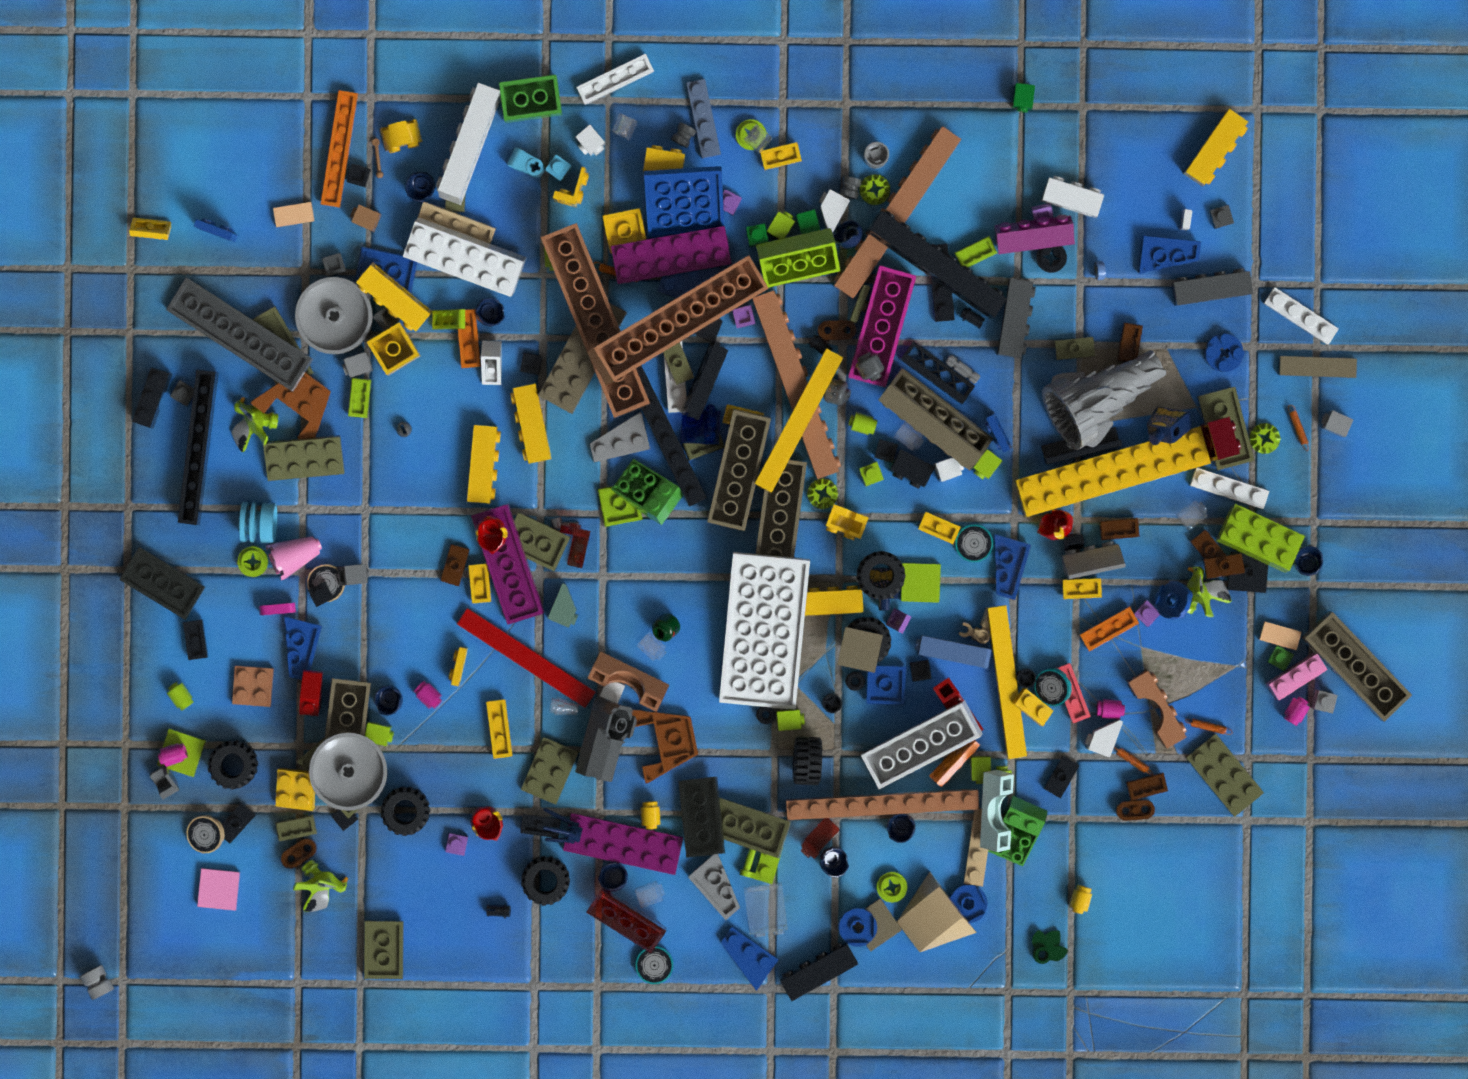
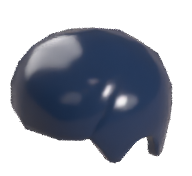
M417 171L407 179L405 191L407 196L413 201L424 202L433 195L435 182L433 177L427 172Z
M847 220L840 226H836L837 232L835 235L833 234L835 243L846 249L853 248L860 242L863 230L858 222Z
M495 298L482 299L476 306L477 320L484 326L492 327L499 325L505 318L504 306Z
M1314 546L1301 547L1294 560L1295 569L1301 575H1316L1322 568L1323 554Z
M386 685L380 687L375 693L374 704L380 714L389 716L395 714L402 707L403 696L397 687Z
M894 814L890 817L886 828L891 840L896 843H905L915 834L916 825L909 814Z
M831 846L823 850L819 858V864L822 871L828 876L838 878L843 876L849 868L848 856L841 848Z
M619 863L605 865L601 868L598 876L601 887L612 892L621 890L628 880L627 870Z

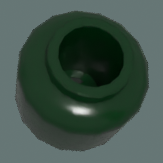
M669 613L661 615L652 624L653 635L660 641H670L680 631L678 619Z

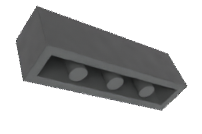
M1244 268L1235 269L1232 274H1226L1225 271L1215 272L1212 277H1207L1206 274L1195 275V279L1188 280L1187 277L1176 278V282L1172 283L1175 306L1253 294L1250 271L1245 272Z
M1009 279L997 355L1020 359L1026 353L1027 344L1024 343V338L1028 336L1030 325L1027 324V318L1031 317L1033 306L1030 305V299L1034 298L1036 290L1031 281Z

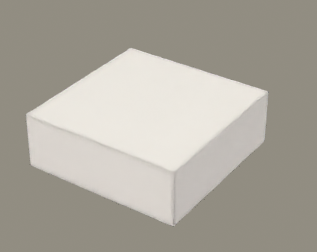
M1185 209L1182 211L1180 230L1187 231L1190 229L1192 210Z
M618 682L610 683L603 688L600 696L618 703L625 685Z

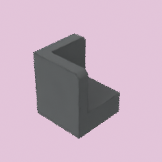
M165 765L149 774L163 800L179 791L176 778Z

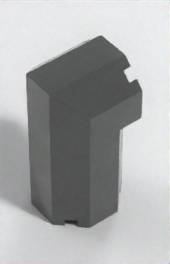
M595 697L575 773L612 782L622 744L625 743L623 740L633 736L637 720L631 713L633 712L631 707Z

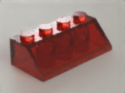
M603 887L599 890L586 911L592 917L650 953L667 931V928L660 922L655 921L644 912L636 909Z

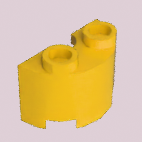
M417 119L407 122L406 120L389 124L388 127L380 128L385 151H389V153L401 151L400 147L406 145L408 149L418 147L419 143L423 142Z
M834 504L826 523V530L837 534V531L843 532V537L853 541L855 537L861 539L869 517Z

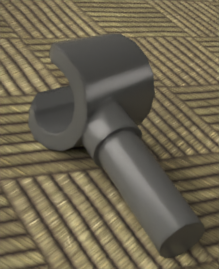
M561 517L551 519L552 527L555 529L579 527V522L562 523Z

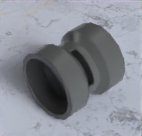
M680 122L677 126V133L673 134L671 140L688 148L689 140L691 137H694L696 130Z
M843 176V187L840 189L839 194L843 197L858 199L859 193L857 189L861 186L862 180Z

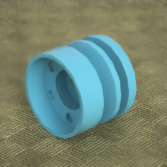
M248 502L242 503L238 517V531L241 542H247L249 534L250 542L254 543L256 535L259 534L261 543H275L277 533L276 503H263L261 511H258L256 502H252L251 509H249Z

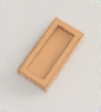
M312 202L273 208L276 227L315 221Z
M1264 621L1259 640L1297 650L1302 632Z

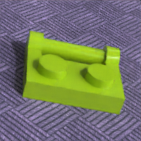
M749 848L743 869L740 870L739 875L772 884L780 858L761 853L756 872H752L750 870L756 851Z

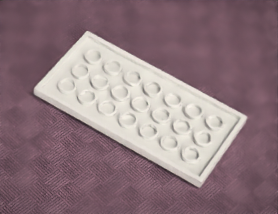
M733 552L719 703L796 710L810 559Z

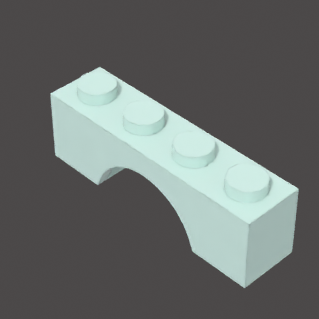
M999 770L984 772L980 835L981 848L995 852L1010 849L1011 830L1002 820L1001 804L1007 795L1013 793L1014 774Z

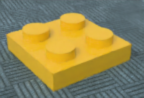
M640 208L602 216L610 254H612L611 246L646 240Z
M287 768L277 769L276 807L308 811L315 809V792L310 782L309 771Z

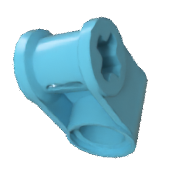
M514 148L507 163L508 166L535 178L541 177L544 174L545 166L541 160L519 148ZM538 164L540 170L533 172L532 165L536 166Z

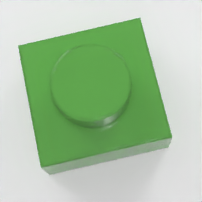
M1276 645L1267 662L1285 671L1294 654Z

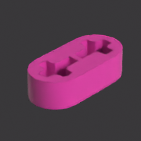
M295 603L259 606L260 615L296 612Z

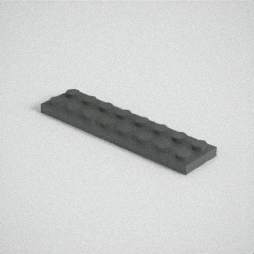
M185 278L166 309L291 391L295 390L313 361L312 357L189 278Z

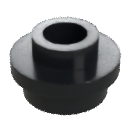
M851 672L847 675L845 682L850 690L858 691L864 686L865 679L861 673ZM854 677L858 678L859 680L858 684L856 685L852 684L851 682L852 678Z
M760 707L756 713L758 721L762 724L772 723L775 719V710L772 707ZM764 711H768L770 713L768 718H764L762 716V713Z

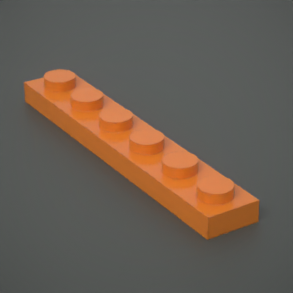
M338 91L321 205L341 207L358 93Z

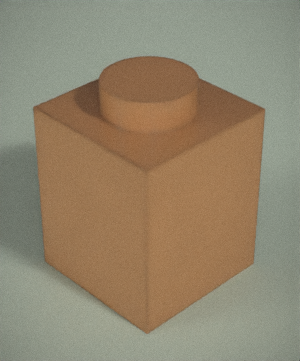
M358 205L357 208H353L350 218H352L351 222L353 224L375 232L382 215L362 205Z

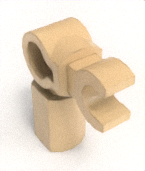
M985 609L980 622L981 629L978 627L973 629L970 624L962 623V625L968 628V631L966 633L959 632L960 636H971L972 640L982 644L989 641L987 609Z

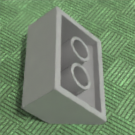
M1111 541L1102 543L1103 547L1095 548V545L1083 547L1084 551L1076 552V549L1065 551V555L1061 556L1065 578L1072 579L1126 567L1119 544H1114Z

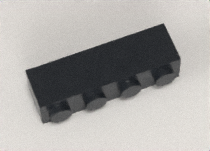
M839 942L832 946L833 950L826 953V951L817 954L815 956L816 959L812 962L807 960L801 963L799 969L794 972L791 969L782 974L783 978L780 979V982L791 1002L858 965V961L847 942L844 944Z

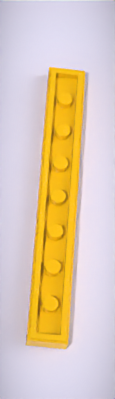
M827 348L825 349L754 483L755 485L772 493L843 359L842 356Z
M1007 606L988 607L986 609L1007 759L1025 757L1027 752L1021 710L1012 704L1019 693Z

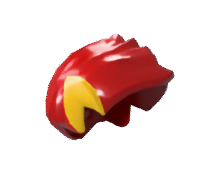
M1052 510L1051 514H1046L1041 519L1037 533L1050 540L1063 539L1072 530L1073 517L1069 512Z
M491 515L486 516L476 525V541L481 548L494 554L505 544L508 532L503 521Z
M481 806L473 812L470 824L472 830L479 838L497 841L502 832L503 818L493 807Z

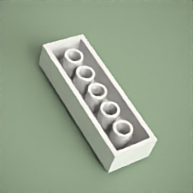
M480 83L477 84L476 88H472L469 97L471 98L470 106L466 105L464 109V122L458 125L456 131L457 140L452 142L449 150L450 159L446 158L443 165L444 175L439 177L436 184L439 198L459 205L462 204L501 100L500 90Z
M420 217L414 222L403 257L509 297H512L515 293L527 258Z
M964 700L867 750L861 757L878 789H881L980 738L983 733Z

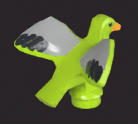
M244 397L234 404V411L242 414L244 419L232 430L234 441L241 452L246 450L253 433L259 437L263 445H266L268 436L264 432L263 426L269 429H276L278 425L277 413L270 412L264 414L255 406L244 404Z
M1200 566L1188 567V571L1192 572L1193 575L1187 583V587L1192 591L1193 597L1187 613L1193 614L1199 603L1203 607L1205 616L1214 617L1210 607V600L1215 599L1230 603L1232 600L1227 587L1222 580L1203 582L1204 569Z
M310 860L301 870L305 876L311 879L306 882H296L293 885V891L309 890L311 892L303 907V911L313 912L327 908L329 889H334L339 893L344 892L347 887L348 878L345 877L342 881H339L331 872L320 871L318 863Z

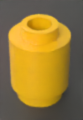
M658 801L642 802L641 825L645 826L646 829H657V825L661 824Z
M1077 885L1076 889L1073 890L1069 907H1072L1073 912L1083 914L1084 911L1088 912L1092 898L1091 888Z

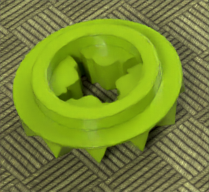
M745 120L736 130V140L744 149L756 150L766 140V129L757 120ZM745 129L749 130L750 132H752L753 130L755 131L757 129L754 135L757 141L753 140L752 138L745 141L746 137L748 136V134L746 133L747 131Z
M871 174L861 182L860 195L866 203L879 205L889 197L890 185L883 176ZM873 181L876 187H883L878 191V198H876L874 192H867L872 188Z
M1262 423L1252 429L1250 444L1255 451L1268 454L1279 446L1281 437L1279 430L1273 425ZM1269 432L1268 438L1270 439V441H1272V443L1265 442L1261 446L1263 439L1260 438L1261 436H1259L1258 434L1266 435V433Z
M817 479L808 488V500L818 509H827L837 501V487L828 479ZM827 486L826 493L831 497H823L819 502L820 495L815 489L822 491Z
M255 546L243 549L237 560L240 571L249 577H257L267 570L269 562L267 554L261 548ZM253 553L255 559L261 561V563L255 564L254 570L250 563L245 562L252 558Z
M887 872L879 878L877 892L886 902H898L906 895L907 882L899 873ZM889 879L893 884L898 885L895 888V895H893L891 890L886 889L889 886Z

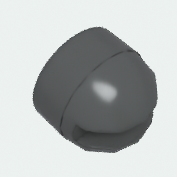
M401 422L397 425L396 432L401 437H408L412 432V427L407 422ZM401 425H404L406 434H403Z

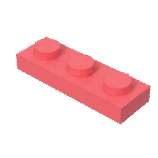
M1068 663L1057 667L1067 675L1066 677L1072 684L1070 698L1064 702L1072 723L1091 717L1071 664Z

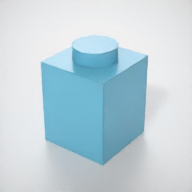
M555 155L545 171L562 183L573 167L561 157Z

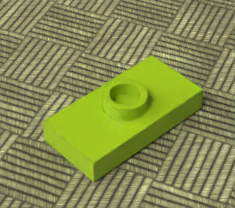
M990 236L955 252L962 267H970L997 254Z
M465 309L432 310V329H465Z
M352 378L348 416L368 418L371 380Z

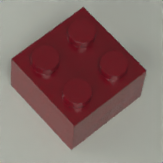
M1230 417L1200 425L1210 461L1240 454L1241 444L1239 439L1235 437L1234 431H1236V426Z

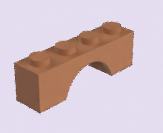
M601 651L588 676V679L604 687L614 682L630 686L637 693L639 704L656 712L669 687V684Z
M1145 670L1126 681L1137 699H1151L1158 705L1161 711V722L1155 732L1166 749L1187 738L1185 735L1187 730L1182 722L1178 723L1175 718L1177 712L1172 705L1168 706L1166 702L1168 697L1163 689L1159 690L1156 683L1158 680L1153 672L1149 673L1148 670Z

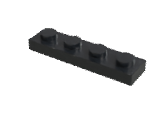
M938 244L937 246L942 249L941 252L947 256L948 245ZM931 278L935 322L954 321L952 292Z

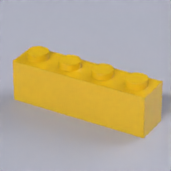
M1228 109L1190 163L1184 175L1202 187L1206 183L1209 185L1216 176L1213 174L1216 168L1220 169L1225 163L1226 159L1224 157L1227 152L1231 153L1236 147L1237 143L1235 141L1238 136L1242 138L1247 131L1246 125L1248 121L1231 109Z
M373 262L356 282L362 292L371 294L374 297L373 300L378 305H384L388 308V313L394 318L399 317L404 321L403 325L411 331H417L432 313V310Z
M531 384L513 388V393H510L512 404L517 406V411L514 412L516 423H520L521 426L518 434L520 442L524 441L525 449H522L524 461L528 460V464L552 459L537 385Z
M474 425L467 502L491 504V500H495L496 489L493 488V481H497L498 470L494 469L495 462L499 460V450H496V443H500L501 431H498V427Z
M846 586L847 590H839V587H827V591H820V588H808L805 616L863 613L862 590L858 589V586Z

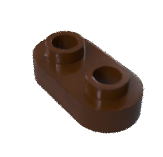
M848 320L824 321L818 327V334L824 340H849L855 336L856 326ZM848 326L850 333H844L843 328ZM825 327L831 328L830 334L824 332Z
M1149 800L1122 801L1116 807L1117 816L1124 821L1149 819L1155 813V807ZM1142 806L1148 807L1147 812L1143 813L1141 811ZM1124 807L1129 809L1127 814L1122 813Z
M305 838L290 847L281 856L282 864L286 868L292 869L311 858L317 851L316 842L310 838ZM306 844L311 846L310 851L304 849ZM289 855H293L295 857V860L293 862L288 860Z

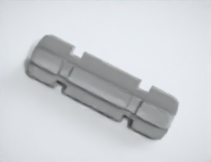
M950 355L946 360L948 366L954 367L955 371L965 378H969V381L973 384L977 383L980 379L978 373L972 372L971 368L961 361H957V358L953 355Z

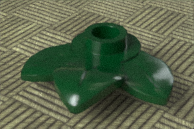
M1040 930L1035 932L1032 937V944L1034 946L1033 958L1037 963L1045 964L1050 960L1060 961L1067 955L1068 949L1059 945L1061 940L1059 930L1050 931L1046 935ZM1040 951H1045L1044 957H1039Z

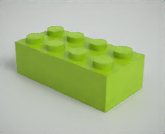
M831 228L756 245L762 277L768 288L840 271L836 244Z
M1234 504L1230 507L1216 541L1286 573L1290 571L1305 536L1240 505Z

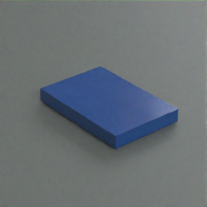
M361 246L354 281L356 285H358L356 283L373 262L407 291L412 293L418 262L407 259L401 254Z

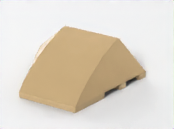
M929 872L897 920L898 925L919 952L977 933L931 872Z

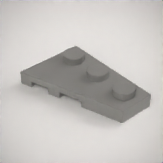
M642 412L590 443L594 463L650 449Z
M718 854L712 855L688 876L725 920L740 908Z

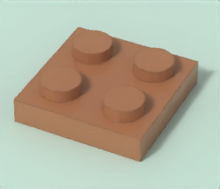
M235 666L232 704L271 707L274 668Z

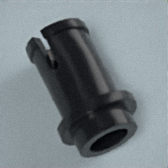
M965 307L960 314L962 321L966 320L978 329L981 328L982 322L985 321L984 317L971 311L970 307Z
M814 335L808 342L810 348L813 347L822 355L826 348L831 351L833 350L832 347L820 339L821 336Z
M507 903L504 905L487 904L488 910H495L486 911L488 917L499 916L504 917V919L510 917L511 905H507Z

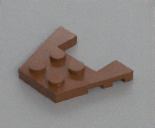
M305 372L294 391L277 383L253 399L250 404L265 414L274 400L278 398L309 421L297 438H314L317 435L331 390Z
M633 709L631 713L637 720L635 727L654 724L662 761L661 763L642 766L645 783L651 782L698 755L691 716Z

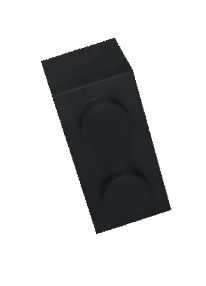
M900 450L890 471L893 472L892 476L900 480L904 477L910 480L909 484L919 489L920 486L925 488L935 467Z

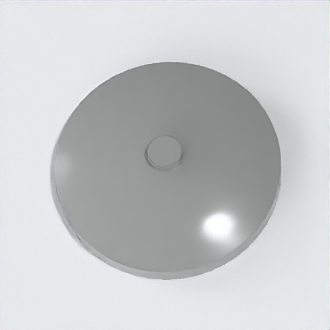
M328 277L312 283L304 290L296 305L295 321L301 337L309 346L326 354H343L355 349L366 339L372 326L373 311L368 296L358 288V285L344 278Z
M341 733L326 739L316 749L310 761L309 777L314 792L324 803L339 810H357L372 803L382 792L387 779V764L382 751L372 740L356 733Z

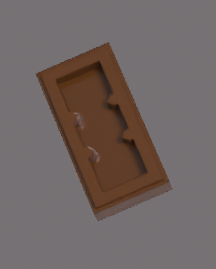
M1123 322L1117 356L1118 361L1127 362L1138 357L1143 325Z
M1138 518L1099 521L1101 540L1140 537Z
M1207 530L1202 531L1190 541L1204 559L1227 556Z
M451 544L441 578L442 582L460 586L470 549Z
M1242 554L1203 560L1206 579L1245 573Z
M1163 772L1126 782L1131 801L1168 791Z

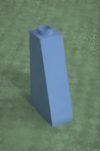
M921 635L920 639L916 640L915 645L918 655L988 669L991 649L923 635Z

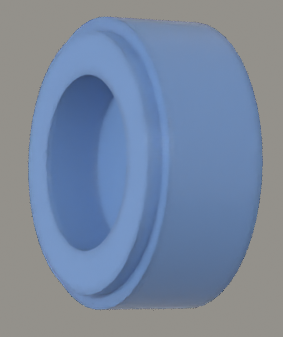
M1103 261L1094 262L1096 280L1105 279L1106 269Z

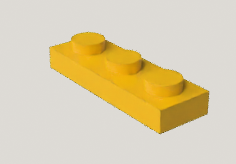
M506 699L487 701L493 759L512 757Z

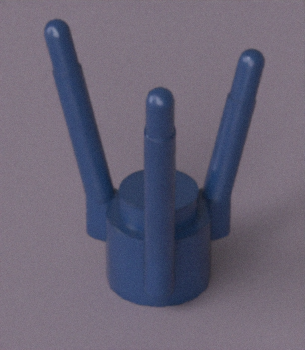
M543 808L545 812L571 825V827L567 826V830L543 826L544 830L565 834L566 837L545 838V841L568 842L572 844L580 842L583 828L578 827L579 823L572 822L548 808Z

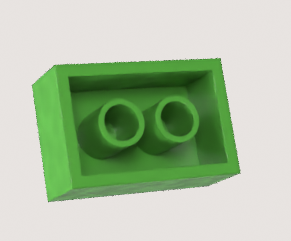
M557 75L499 82L505 123L563 115Z

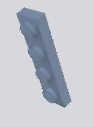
M702 79L688 82L686 84L702 159L721 155L706 81Z

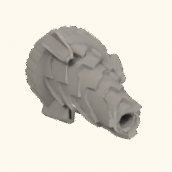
M1150 350L1133 360L1116 366L1110 365L1098 373L1093 371L1086 376L1084 372L1058 374L1053 376L1051 383L1042 389L1045 409L1056 430L1067 444L1077 450L1086 445L1095 447L1103 440L1114 424L1109 418L1123 411V407L1133 402L1137 395L1150 389L1152 383L1166 375V370L1162 367L1155 353Z

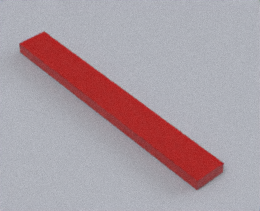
M469 608L466 609L457 625L584 708H586L595 694L594 690Z

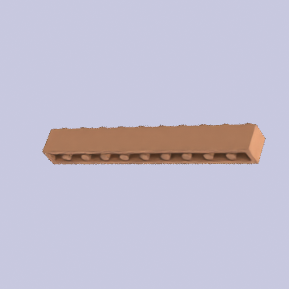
M943 126L940 130L936 128L930 137L933 139L929 146L925 144L919 153L922 155L921 159L918 162L915 160L908 170L911 173L908 178L905 176L898 184L901 188L897 194L895 192L891 194L887 200L890 203L887 209H881V211H888L895 216L894 219L899 223L906 222L961 141V138ZM867 232L868 237L866 240H860L855 250H857L855 256L852 257L850 255L844 265L847 267L843 273L839 271L833 280L836 282L834 287L851 299L858 293L888 248Z
M771 291L754 297L752 300L793 411L807 385L806 377L809 375L806 367L801 366L799 359H802L799 347H794L793 341L796 339L793 330H788L786 323L789 322L786 311L782 312L780 305L783 304L780 294H775V291ZM820 405L817 406L802 435L817 479L839 472L838 468L841 467L838 456L834 457L832 449H835L832 439H827L825 433L828 431L826 422L820 419L819 413H822Z
M977 788L786 799L787 820L979 809Z

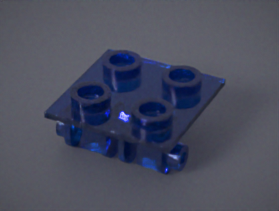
M709 404L703 410L698 421L682 414L681 443L719 444L721 411H717L714 405Z

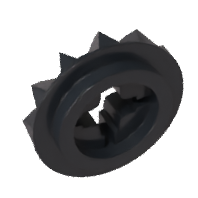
M1062 246L1038 249L1036 254L1037 264L1045 272H1058L1066 264V251ZM1053 249V255L1060 259L1053 260L1050 266L1049 259L1043 256L1050 255Z

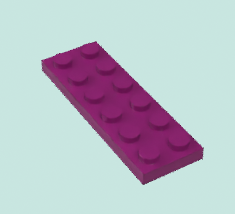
M725 226L611 246L618 284L731 265Z
M509 504L471 515L475 530L476 525L483 518L491 515L503 521L508 532L505 544L494 554L482 548L507 625L544 614L545 612Z
M571 813L570 820L579 823L578 827H582L583 830L580 842H574V844L565 842L563 851L672 875L676 874L683 837Z

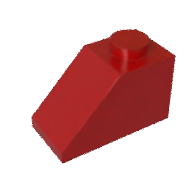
M303 670L299 706L300 715L319 716L322 705L323 671Z

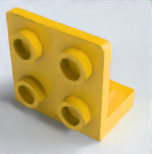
M582 166L574 196H572L570 191L560 189L559 192H554V202L575 208L577 204L582 203L584 193L581 190L583 185H587L589 179L586 167Z

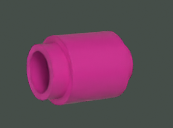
M423 681L414 690L416 697L428 709L431 707L435 709L442 702L440 699L442 695L430 683Z
M1301 697L1293 698L1285 711L1284 719L1297 726L1299 722H1302L1310 709L1307 705L1309 702Z
M1098 700L1097 716L1117 720L1124 716L1125 705H1122V701Z
M176 743L161 748L158 758L161 765L165 764L168 767L184 761L185 758H188V753L183 743Z

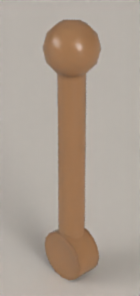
M375 138L372 140V144L375 146L376 177L382 178L383 172L381 171L378 147L380 141Z

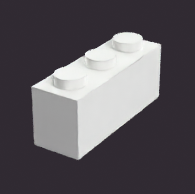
M1053 176V178H1048L1041 201L1097 218L1104 194H1100L1101 190L1092 187L1089 190L1084 189L1080 183L1071 182V184L1064 182L1063 178Z

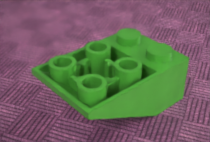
M635 459L631 461L611 489L660 525L664 523L683 496L679 486Z
M1012 796L1002 817L1004 824L1011 830L1010 849L1000 852L988 850V852L1023 866L1046 822L1048 810Z

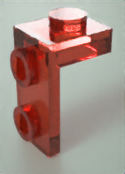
M579 524L561 525V533L573 535L567 565L582 568L590 531L580 529L581 525Z
M824 818L800 843L802 847L800 851L807 858L812 856L815 859L820 854L819 851L840 829L829 818Z

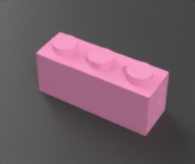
M1312 653L1265 684L1274 698L1280 701L1328 669L1319 655Z

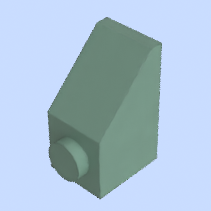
M562 583L548 619L569 628L571 624L575 625L578 614H575L577 609L567 584Z

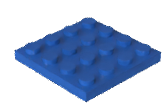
M721 166L644 171L648 238H660L724 226Z

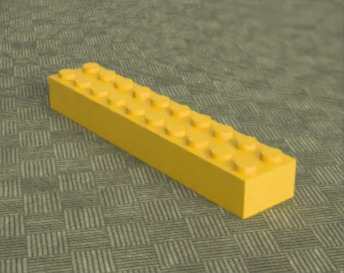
M1200 426L1192 428L1172 444L1160 442L1158 445H1153L1150 441L1023 477L1014 480L1024 517H1029L1211 464Z

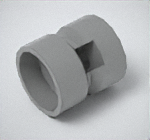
M881 142L869 144L864 151V162L873 169L883 167L889 159L887 146Z
M103 965L79 976L84 986H88L87 992L91 1000L114 989L110 979L105 978L107 973Z

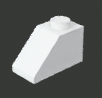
M829 190L828 193H823L819 202L822 203L820 209L826 229L831 228L833 233L850 200Z
M482 341V385H501L502 341Z
M953 457L933 464L939 482L962 475L961 471L964 470V467Z
M1114 720L1093 730L1092 734H1088L1086 738V749L1110 758L1123 721Z

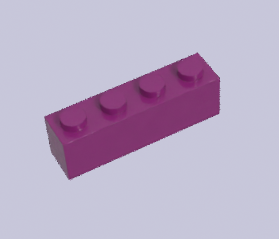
M1058 215L1054 218L1041 217L1037 220H1021L1016 223L1003 222L999 225H994L998 254L1075 244L1071 215Z

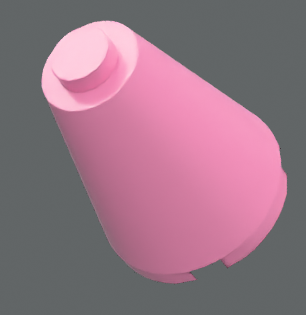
M311 536L266 545V550H271V554L268 555L276 574L281 573L282 576L279 579L282 581L320 554L319 550L322 547L318 538L314 539Z

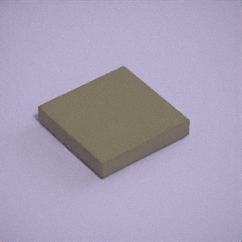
M845 627L837 665L875 673L883 635Z
M881 898L865 908L873 914L877 922L876 936L866 945L870 952L902 931ZM856 922V925H853L857 932H860V929L864 927L860 925V922Z

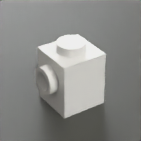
M591 125L576 136L577 141L580 143L578 147L584 155L588 153L590 156L593 154L597 156L605 149L603 147L605 145L604 140Z

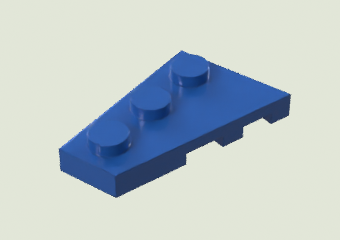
M1143 235L1139 274L1199 261L1201 241Z
M994 534L996 595L1016 600L1032 545Z
M284 616L289 677L302 680L303 670L312 669L322 625Z
M732 926L721 940V944L757 991L779 959Z

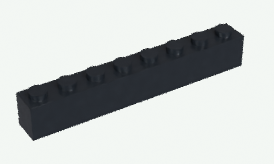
M881 211L877 213L866 230L869 235L989 319L996 317L1007 300L1001 290L995 287L993 289L987 285L988 281L984 278L974 276L970 268L957 264V260L954 257L943 254L941 252L942 249L937 245H930L925 241L926 238L923 235L913 233L910 230V226L904 222L899 223L894 219L895 216L890 212Z
M641 365L636 370L650 404L641 407L690 507L706 499L705 493Z
M196 370L178 523L200 525L218 372Z

